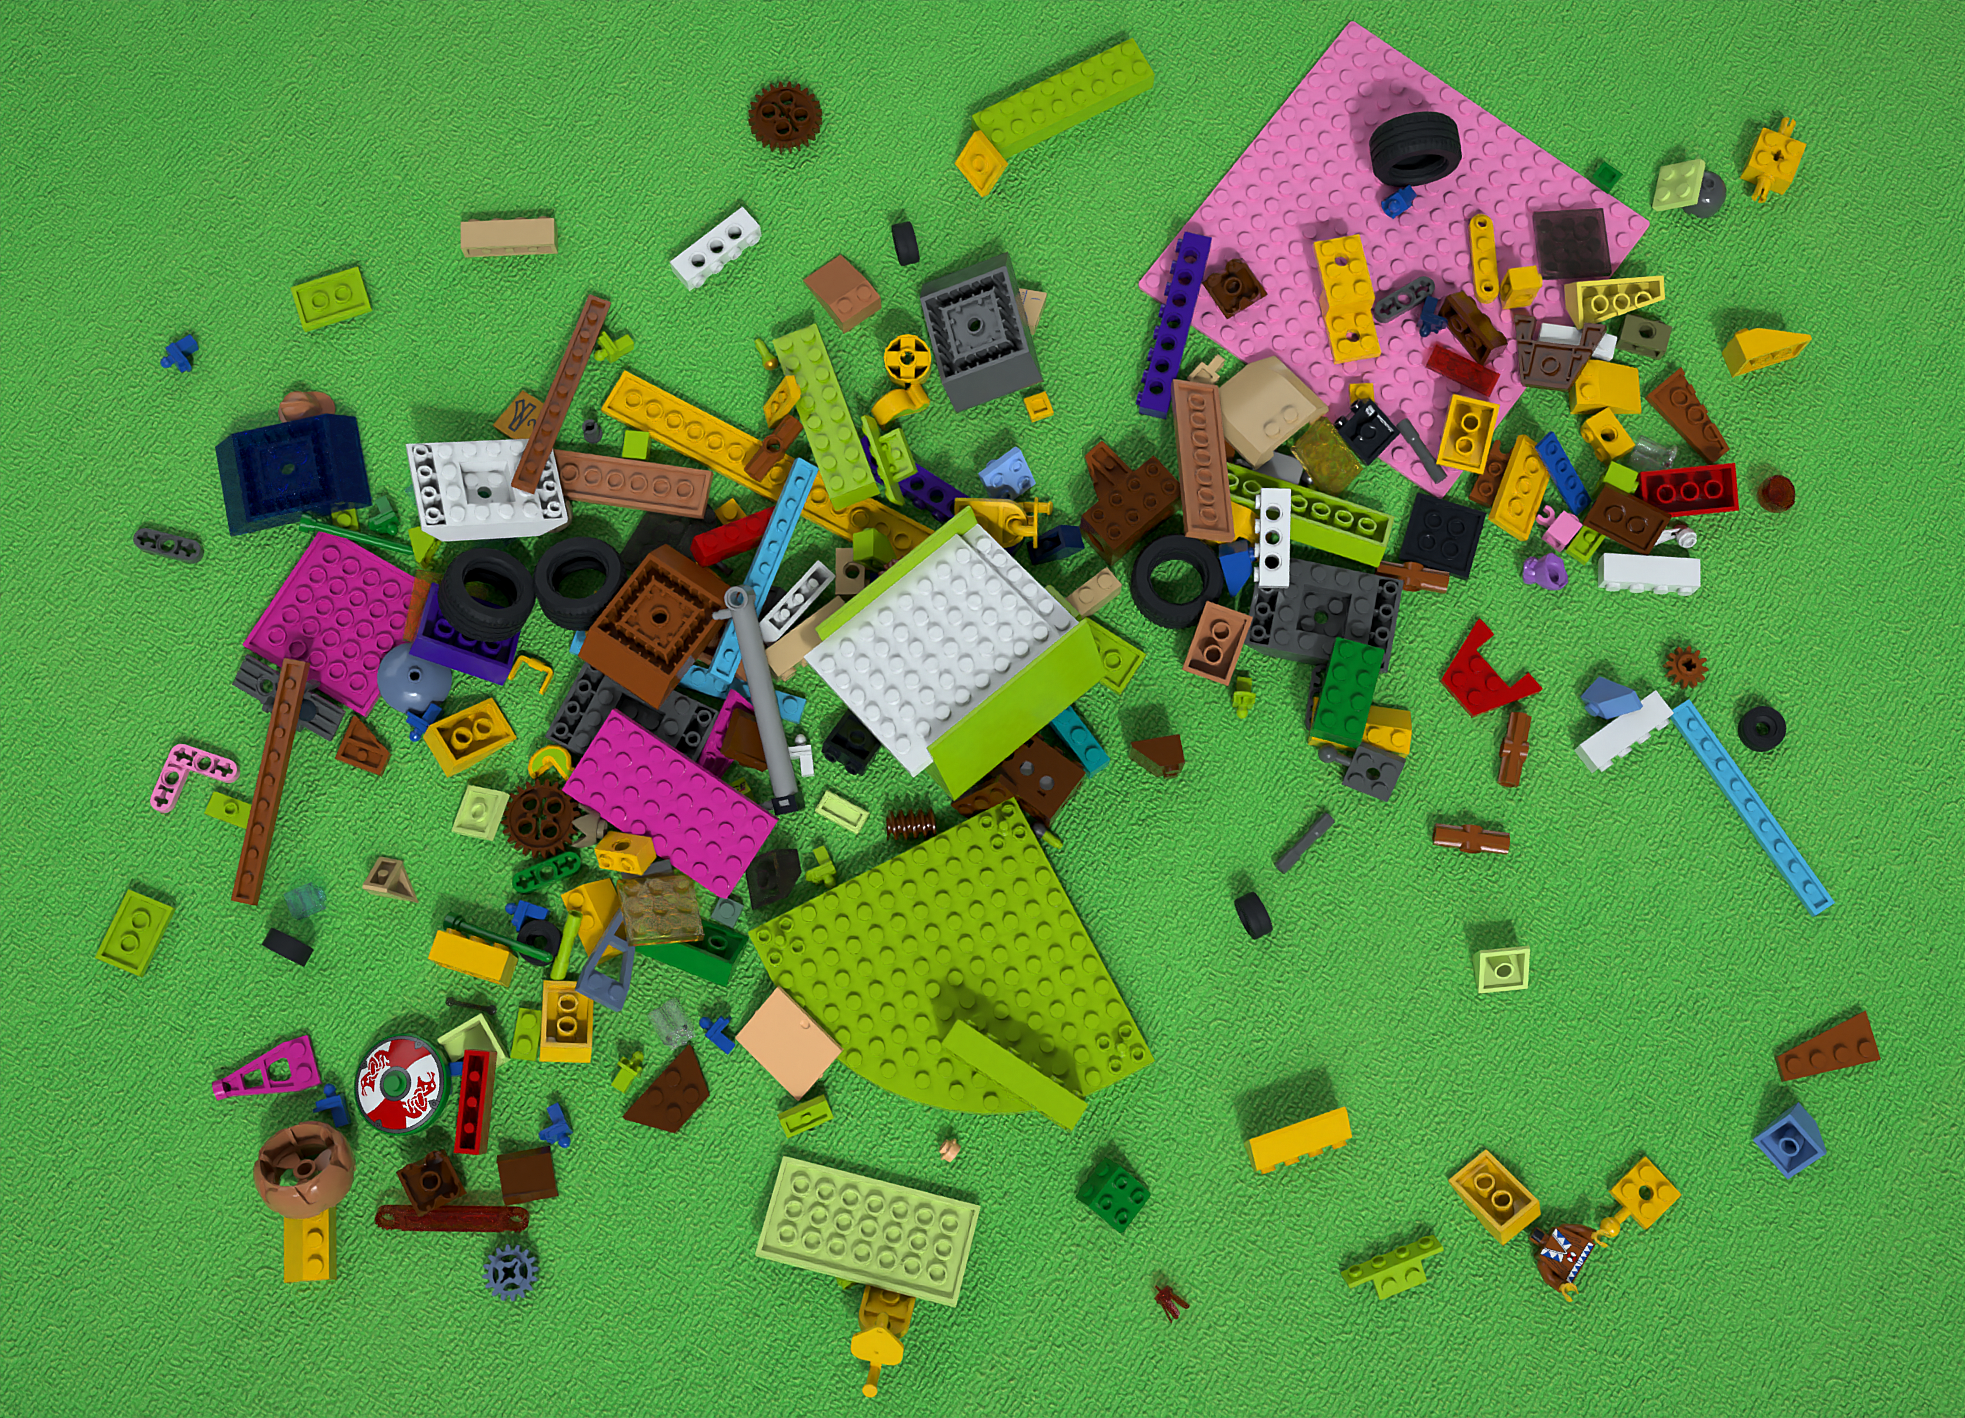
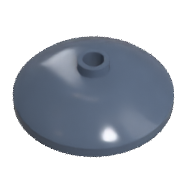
M412 642L393 648L385 655L378 669L377 683L381 696L393 709L404 714L409 711L414 715L425 714L431 703L439 707L444 702L451 689L452 673L448 667L410 655L409 651ZM413 672L418 673L420 676L416 681L410 678V674Z

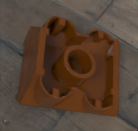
M1243 258L1230 260L1227 262L1225 269L1218 273H1212L1202 282L1226 319L1231 318L1268 295Z
M736 708L733 711L720 753L728 759L738 761L742 767L764 772L768 768L756 717Z
M551 1146L497 1155L496 1162L502 1189V1199L505 1206L520 1205L530 1201L559 1196Z
M445 1148L440 1151H432L425 1158L415 1163H410L396 1171L418 1217L467 1194Z

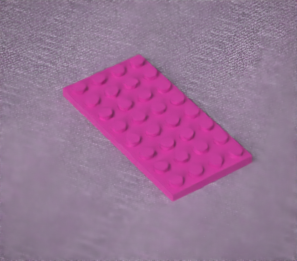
M616 708L611 711L562 788L563 792L581 804L596 810L601 814L600 817L624 833L651 837L655 852L659 857L664 860L670 859L671 865L724 899L730 896L779 821V818Z

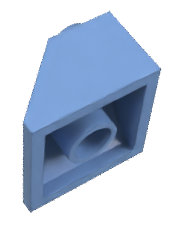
M1799 1102L1780 1114L1753 1139L1787 1179L1827 1153L1816 1121Z

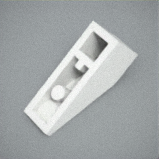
M1542 323L1537 341L1579 345L1583 329L1577 330L1576 327ZM1605 333L1589 360L1610 361L1613 358L1617 337Z

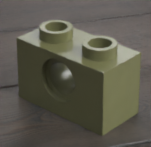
M1626 314L1620 323L1615 348L1660 360L1667 350L1672 326L1666 325L1659 320L1651 321L1644 319L1638 314ZM1639 332L1645 333L1648 338L1642 337Z

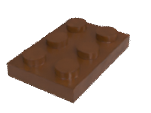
M1606 482L1582 524L1642 555L1648 556L1671 520L1672 515Z

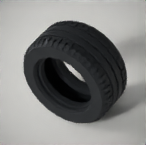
M1414 112L1395 117L1380 125L1373 132L1369 141L1374 175L1382 183L1395 187L1419 186L1440 180L1452 173L1462 159L1457 124L1449 116L1438 112Z
M1174 533L1152 540L1140 551L1133 566L1130 589L1134 604L1148 621L1159 625V627L1163 626L1166 629L1176 628V630H1179L1180 628H1191V626L1198 624L1206 601L1218 603L1224 584V574L1220 559L1217 558L1214 550L1208 544H1205L1206 542L1200 541L1201 539L1185 537L1181 533L1180 535ZM1169 560L1185 561L1199 572L1203 582L1202 591L1192 601L1182 604L1170 603L1160 598L1154 591L1150 580L1153 570L1162 562Z
M574 537L558 542L541 556L534 569L533 587L544 615L552 623L567 630L587 631L627 582L628 576L621 556L610 544L591 537ZM593 569L600 571L606 576L603 586L595 594L586 598L571 599L563 597L557 592L560 582L568 574L577 570Z
M492 548L470 549L457 555L449 564L437 593L439 608L448 623L464 636L483 642L503 641L515 636L526 623L537 597L533 587V578L525 566L506 552ZM472 581L491 584L506 596L510 606L503 609L484 606L468 594L464 584Z

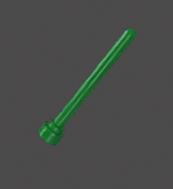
M304 512L302 514L299 524L300 532L309 534V532H315L316 530L399 553L414 555L413 548L410 545L319 522L311 514Z
M449 912L444 919L443 929L445 931L447 928L459 932L463 931L484 940L505 945L509 949L544 962H551L553 960V955L547 951L467 923L462 918V915L455 912Z

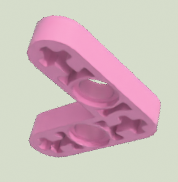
M178 744L171 749L151 795V806L160 813H168L173 810L190 771L225 783H232L239 778L240 767L230 759L185 744ZM185 751L188 756L193 757V761L191 762L185 758H182L180 761L177 755ZM209 757L211 759L210 767L201 770L199 768L200 760ZM219 765L225 769H228L230 766L233 772L225 777L222 771L217 770V766ZM177 772L179 780L177 783L169 785L167 783V776L170 773ZM165 786L166 788L173 790V793H170L169 791L166 792L165 790H163V787ZM165 797L168 800L167 804L161 805L158 803L159 798L164 799Z

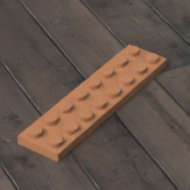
M1173 379L1171 383V398L1185 537L1232 543L1235 534L1218 385Z
M553 449L562 494L567 500L704 519L714 475L712 471Z

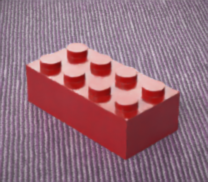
M1735 463L1638 472L1635 480L1639 484L1634 492V496L1671 514L1672 517L1739 511Z

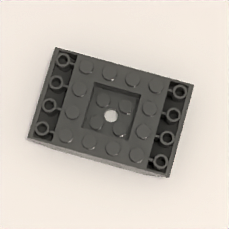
M1009 252L922 284L920 301L941 382L957 413L1044 381ZM974 321H980V328L977 331H971V324Z
M1267 557L1265 565L1269 569H1275L1278 567V561L1275 557ZM1290 558L1289 587L1287 589L1258 588V582H1255L1249 616H1252L1253 619L1244 644L1266 656L1317 666L1328 664L1332 645L1335 639L1340 637L1384 649L1379 674L1387 673L1404 581ZM1316 613L1325 614L1327 622L1324 624L1317 623L1314 615Z
M585 662L545 737L553 743L564 747L571 754L582 758L611 711L616 708L697 762L720 712L674 690L661 707L656 710Z

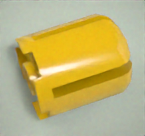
M910 334L897 336L885 348L884 362L887 376L893 384L906 389V383L911 382V385H923L931 374L932 364L930 349L918 336ZM906 352L911 353L912 361L910 365H905Z

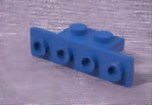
M1550 431L1535 446V449L1571 513L1578 516L1592 500L1554 432Z

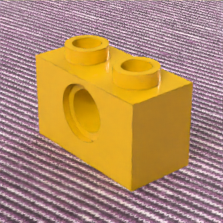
M1536 265L1507 270L1499 286L1503 309L1526 307L1532 304L1543 283L1542 276L1538 273Z
M1609 407L1587 419L1580 428L1582 438L1585 442L1590 443L1596 458L1603 462L1606 467L1611 461L1616 462L1629 454L1635 447V443ZM1601 435L1608 436L1610 441H1604Z
M609 831L594 848L600 868L643 875L657 857L651 837Z

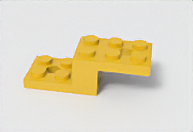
M1360 234L1313 242L1312 247L1323 288L1319 304L1334 364L1379 357L1381 350L1371 313L1375 295ZM1343 257L1346 259L1347 264L1339 266L1336 264L1335 259ZM1350 332L1355 333L1359 340L1351 342L1347 339L1346 335Z

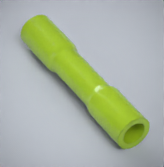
M577 910L568 911L563 928V937L550 974V979L553 981L565 980L570 962V954L583 918V914Z

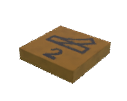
M522 390L492 426L509 439H529L544 403Z

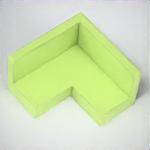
M482 1013L437 1039L439 1044L444 1046L452 1063L463 1060L466 1049L497 1051L496 1068L511 1060L488 1017Z

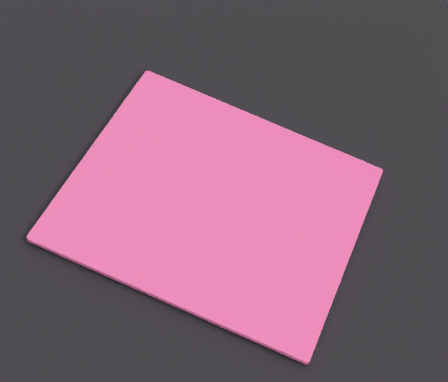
M1351 21L1139 281L1138 287L1160 304H1166L1168 296H1164L1167 282H1172L1173 275L1170 274L1172 261H1177L1179 253L1175 252L1178 239H1183L1184 232L1211 237L1212 243L1202 282L1212 273H1218L1225 269L1227 262L1230 260L1243 258L1268 295L1231 318L1226 319L1201 283L1191 326L1246 365L1276 356L1328 406L1329 411L1321 418L1331 425L1340 416L1344 415L1346 417L1351 412L1349 408V384L1373 383L1375 404L1395 426L1408 418L1431 455L1437 460L1444 420L1450 397L1453 394L1499 404L1495 430L1527 388L1522 386L1520 378L1519 353L1514 322L1515 314L1536 317L1537 323L1533 336L1535 341L1538 340L1542 323L1573 327L1575 324L1566 310L1564 285L1574 282L1609 280L1648 229L1650 222L1356 22ZM1427 111L1443 113L1449 116L1457 124L1462 159L1458 167L1440 180L1424 185L1412 186V189L1417 194V197L1411 201L1413 205L1392 219L1384 213L1381 202L1398 189L1405 187L1384 184L1374 175L1369 141L1373 132L1384 122L1404 114ZM1475 215H1487L1493 222L1499 286L1508 269L1536 265L1538 273L1542 276L1543 283L1530 306L1503 309L1500 294H1498L1495 301L1489 304H1483L1475 298L1468 232L1469 223ZM1478 223L1479 226L1485 227L1483 223ZM1360 234L1375 295L1371 313L1381 355L1374 358L1334 364L1319 304L1323 288L1312 246L1313 242ZM1186 257L1184 259L1187 263H1194L1196 261L1193 257ZM1343 257L1335 259L1336 264L1339 266L1347 264L1346 259ZM1419 277H1429L1435 284V290L1431 297L1438 299L1434 311L1435 315H1438L1448 295L1464 291L1467 296H1471L1475 300L1477 308L1482 314L1484 313L1490 318L1494 328L1504 334L1508 345L1500 356L1481 368L1447 327L1439 331L1438 334L1431 332L1428 337L1420 336V328L1416 327L1424 302L1388 323L1378 322L1374 318L1373 311L1378 301ZM1182 278L1179 280V283L1187 285L1190 283V280ZM1420 285L1419 290L1415 292V296L1418 292L1422 290H1425L1427 292L1428 287H1422ZM1484 287L1487 292L1491 291L1489 287ZM1400 295L1398 297V301L1403 305H1408L1411 302L1407 295ZM1175 300L1173 302L1177 307L1185 304L1182 300ZM1392 303L1391 307L1388 308V309H1386V310H1384L1383 308H1381L1380 313H1381V314H1382V313H1386V314L1388 315L1389 310H1390L1392 307H1394V306H1393V303ZM1350 332L1346 335L1347 339L1351 342L1359 340L1355 333ZM1401 433L1378 456L1379 459L1424 491L1439 499L1446 495L1463 472V470L1440 465L1447 474V477L1440 483L1435 484L1424 468L1422 461Z

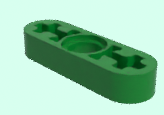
M565 852L516 873L512 879V886L519 894L528 895L578 874L582 869V860L574 852ZM568 858L577 861L573 864L574 868L571 870L568 867L561 868L563 874L559 875V870L555 863L558 862L561 867L567 864ZM545 867H552L554 869V875L549 880L542 879L540 875L541 870ZM533 872H535L536 878L540 881L537 885L534 880L528 882L526 889L518 886L521 883L522 877H525L527 880L534 878Z

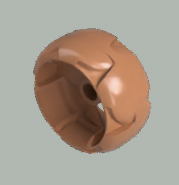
M320 1121L299 1122L298 1125L276 1132L261 1147L258 1160L255 1161L253 1166L254 1184L263 1202L272 1211L290 1219L311 1218L330 1207H335L347 1195L354 1182L356 1159L346 1137L340 1131H336L331 1125ZM320 1154L314 1161L310 1159L302 1160L307 1156ZM287 1169H293V1174L298 1182L294 1186L279 1185L281 1176Z

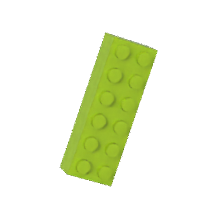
M967 1018L964 1021L957 1019L942 1042V1049L1059 1127L1071 1133L1089 1105L1084 1102L1086 1097L1074 1089L1071 1093L1063 1088L1065 1083L1052 1075L1049 1079L1043 1075V1069L1034 1062L1030 1061L1027 1064L1020 1059L1021 1054L1013 1048L1008 1047L1005 1050L999 1046V1039L988 1032L984 1036L977 1031L978 1026Z

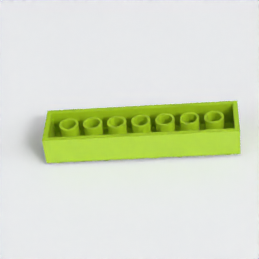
M1131 38L973 114L971 128L973 132L981 130L1002 157L1007 159L1153 88L1155 74L1135 40Z
M816 323L772 340L784 375H794L796 383L800 386L801 396L795 405L828 496L835 510H840L880 494Z
M1227 462L1232 502L1251 509L1260 517V509H1255L1256 495H1260L1261 488L1291 489V540L1367 565L1379 567L1387 547L1395 516ZM1270 508L1266 511V516L1270 520H1277L1279 512L1274 508Z

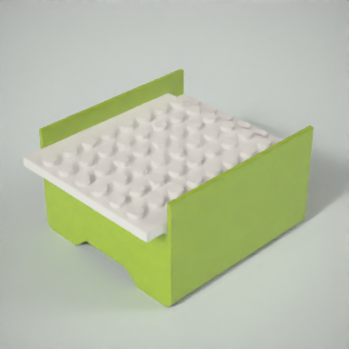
M969 505L818 625L815 630L822 642L804 656L805 661L913 778L925 769L953 801L1106 676L1088 621L1085 618L1082 620L1081 614L1051 584L1043 588L977 523L973 510Z

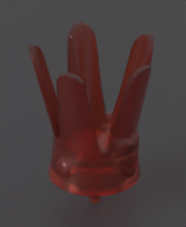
M1156 1285L1155 1288L1159 1293L1154 1297V1300L1162 1306L1172 1324L1168 1312L1176 1320L1180 1315L1172 1300L1185 1309H1188L1190 1305L1177 1296L1169 1285L1162 1290Z

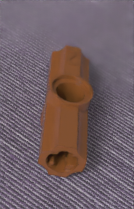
M787 414L773 433L764 438L761 448L744 468V471L752 479L761 483L774 465L784 458L786 450L804 429L799 420ZM772 445L780 446L776 452H770L768 449Z
M1381 561L1379 567L1375 568L1374 575L1403 580L1402 590L1417 592L1426 590L1443 594L1447 592L1450 577L1449 572L1424 568L1422 564L1415 562L1399 564Z
M1511 712L1509 715L1506 736L1502 740L1499 752L1501 762L1496 782L1504 787L1517 788L1520 783L1522 766L1526 761L1529 750L1527 739L1532 716L1526 713Z
M1436 823L1432 835V845L1458 848L1459 851L1464 853L1477 854L1487 852L1507 855L1510 847V833L1483 830V827L1477 825L1454 826Z

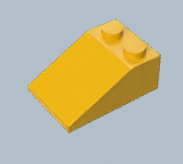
M1745 328L1734 334L1733 339L1727 343L1726 348L1722 351V356L1733 378L1797 357L1812 340L1811 335L1763 328L1748 330V328Z
M1589 360L1569 392L1570 414H1597L1607 407L1610 408L1613 414H1641L1638 368L1601 360Z
M1453 394L1450 397L1444 420L1436 464L1483 475L1500 405Z
M492 697L429 725L423 736L447 778L468 769L517 738Z
M543 980L539 1062L590 1063L594 1000L575 991L577 981Z
M1487 1149L1448 1180V1183L1484 1228L1502 1246L1541 1215L1539 1200Z

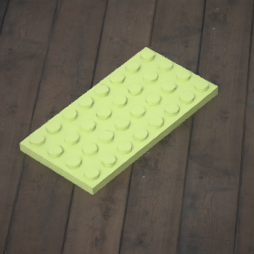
M783 1156L755 1256L956 1308L981 1206Z

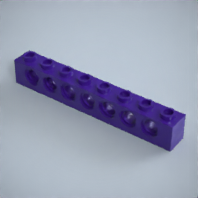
M1184 232L1183 239H1178L1175 252L1179 253L1177 261H1172L1170 274L1173 275L1172 282H1167L1164 296H1168L1166 304H1161L1158 317L1162 318L1161 325H1156L1153 334V339L1156 340L1155 348L1150 347L1147 361L1151 362L1149 370L1144 369L1141 383H1145L1143 392H1138L1136 405H1139V414L1167 419L1172 400L1171 383L1173 379H1177L1211 248V237ZM1186 257H1193L1196 261L1194 263H1187L1184 259ZM1187 278L1190 280V283L1182 285L1179 283V280ZM1175 300H1182L1185 304L1177 307L1173 302ZM1175 321L1179 324V327L1173 329L1168 327L1167 324ZM1165 343H1170L1174 348L1172 350H1164L1161 346ZM1165 365L1168 370L1166 372H1158L1156 367ZM1159 387L1162 389V393L1156 395L1151 393L1150 389Z
M864 436L861 442L875 480L884 486V481L877 472L878 465L872 463L875 458L869 450V446H871L869 439ZM915 463L918 472L898 482L903 498L907 497L912 500V504L922 511L926 509L932 513V517L938 522L944 523L945 521L947 523L955 516L951 514V510L955 508V498L970 497ZM915 483H920L923 485V488L913 490L911 486ZM933 496H940L943 500L939 503H934L931 501V498ZM1025 537L1016 545L1003 549L1014 557L1024 543Z

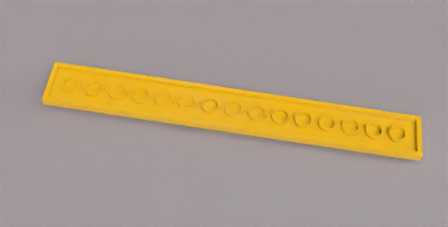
M625 370L601 408L602 413L637 431L649 432L652 439L775 503L779 499L795 458L785 454L784 458L774 465L761 483L755 481L744 471V468L761 448L762 441ZM770 446L768 450L776 452L778 449ZM820 471L817 472L800 514L803 518L853 543L854 533L862 532L865 528H875L878 532L887 536L897 559L901 556H906L935 532L872 498L836 511L830 501Z

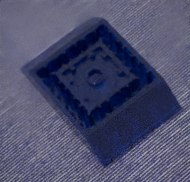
M325 413L233 433L215 447L231 537L300 522L303 512L313 515V518H319L335 512L373 506L358 422L354 416ZM285 465H294V470L292 471V473H282V469Z

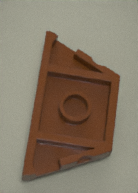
M690 1044L686 1046L622 1116L625 1120L676 1134L710 1097V1093L693 1047Z

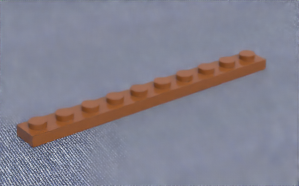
M589 294L514 474L511 487L535 494L611 307V302Z
M288 658L283 660L231 901L258 906L310 663Z

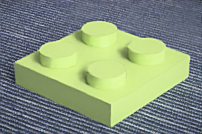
M1700 158L1661 166L1652 208L1658 212L1697 204L1706 163Z
M468 785L451 831L460 835L493 841L510 795L503 791Z

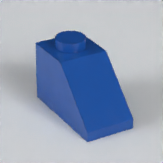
M1247 539L1219 545V558L1230 597L1237 595L1253 572V562L1257 561V558H1254V547H1249Z

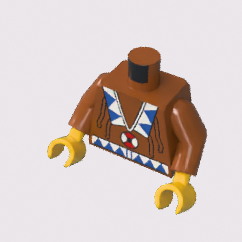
M1563 1223L1559 1227H1552L1548 1233H1545L1538 1227H1534L1528 1239L1539 1246L1534 1258L1537 1260V1268L1543 1281L1557 1292H1562L1567 1302H1572V1298L1567 1293L1575 1291L1579 1294L1573 1281L1596 1244L1593 1241L1595 1240L1601 1247L1606 1248L1608 1245L1600 1242V1238L1603 1235L1612 1236L1604 1229L1596 1230L1582 1224Z

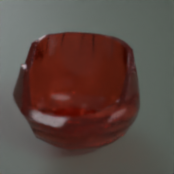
M1773 475L1766 478L1757 489L1758 503L1761 508L1768 512H1785L1792 508L1796 502L1794 501V485L1789 478L1783 475Z

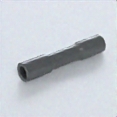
M1406 418L1399 422L1396 427L1420 458L1434 483L1438 484L1443 481L1447 474L1440 465L1436 464V459L1420 439V435L1410 420Z
M1324 812L1296 844L1289 848L1274 863V866L1282 874H1285L1300 859V856L1335 823L1334 819Z

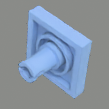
M1016 446L999 459L989 461L986 468L978 473L989 498L1009 499L1013 501L1036 484L1021 450Z

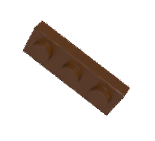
M1000 774L967 790L955 801L952 800L950 805L961 815L969 819L1015 797L1018 788Z

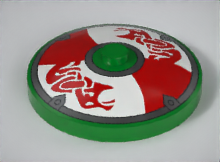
M407 1033L393 1034L376 1042L361 1059L354 1079V1097L361 1116L375 1130L392 1136L417 1134L432 1125L443 1112L451 1089L450 1068L442 1051L430 1040Z

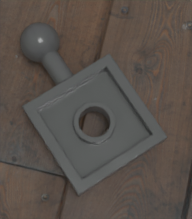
M1361 742L1353 758L1338 753L1336 747L1332 744H1324L1318 750V757L1322 762L1331 763L1335 761L1348 767L1342 780V785L1388 802L1406 762V759L1365 742ZM1376 768L1380 771V774L1373 776L1368 773L1367 769Z

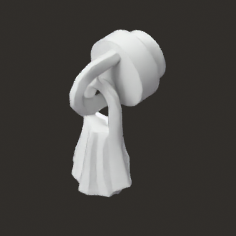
M1676 525L1674 529L1664 530L1655 545L1670 539H1676L1680 546L1690 548L1695 545L1697 535L1693 529L1685 525Z

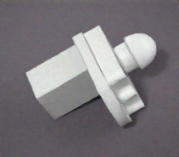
M799 734L795 738L796 746L788 747L791 760L800 759L802 777L814 776L811 745H806V737L803 734Z

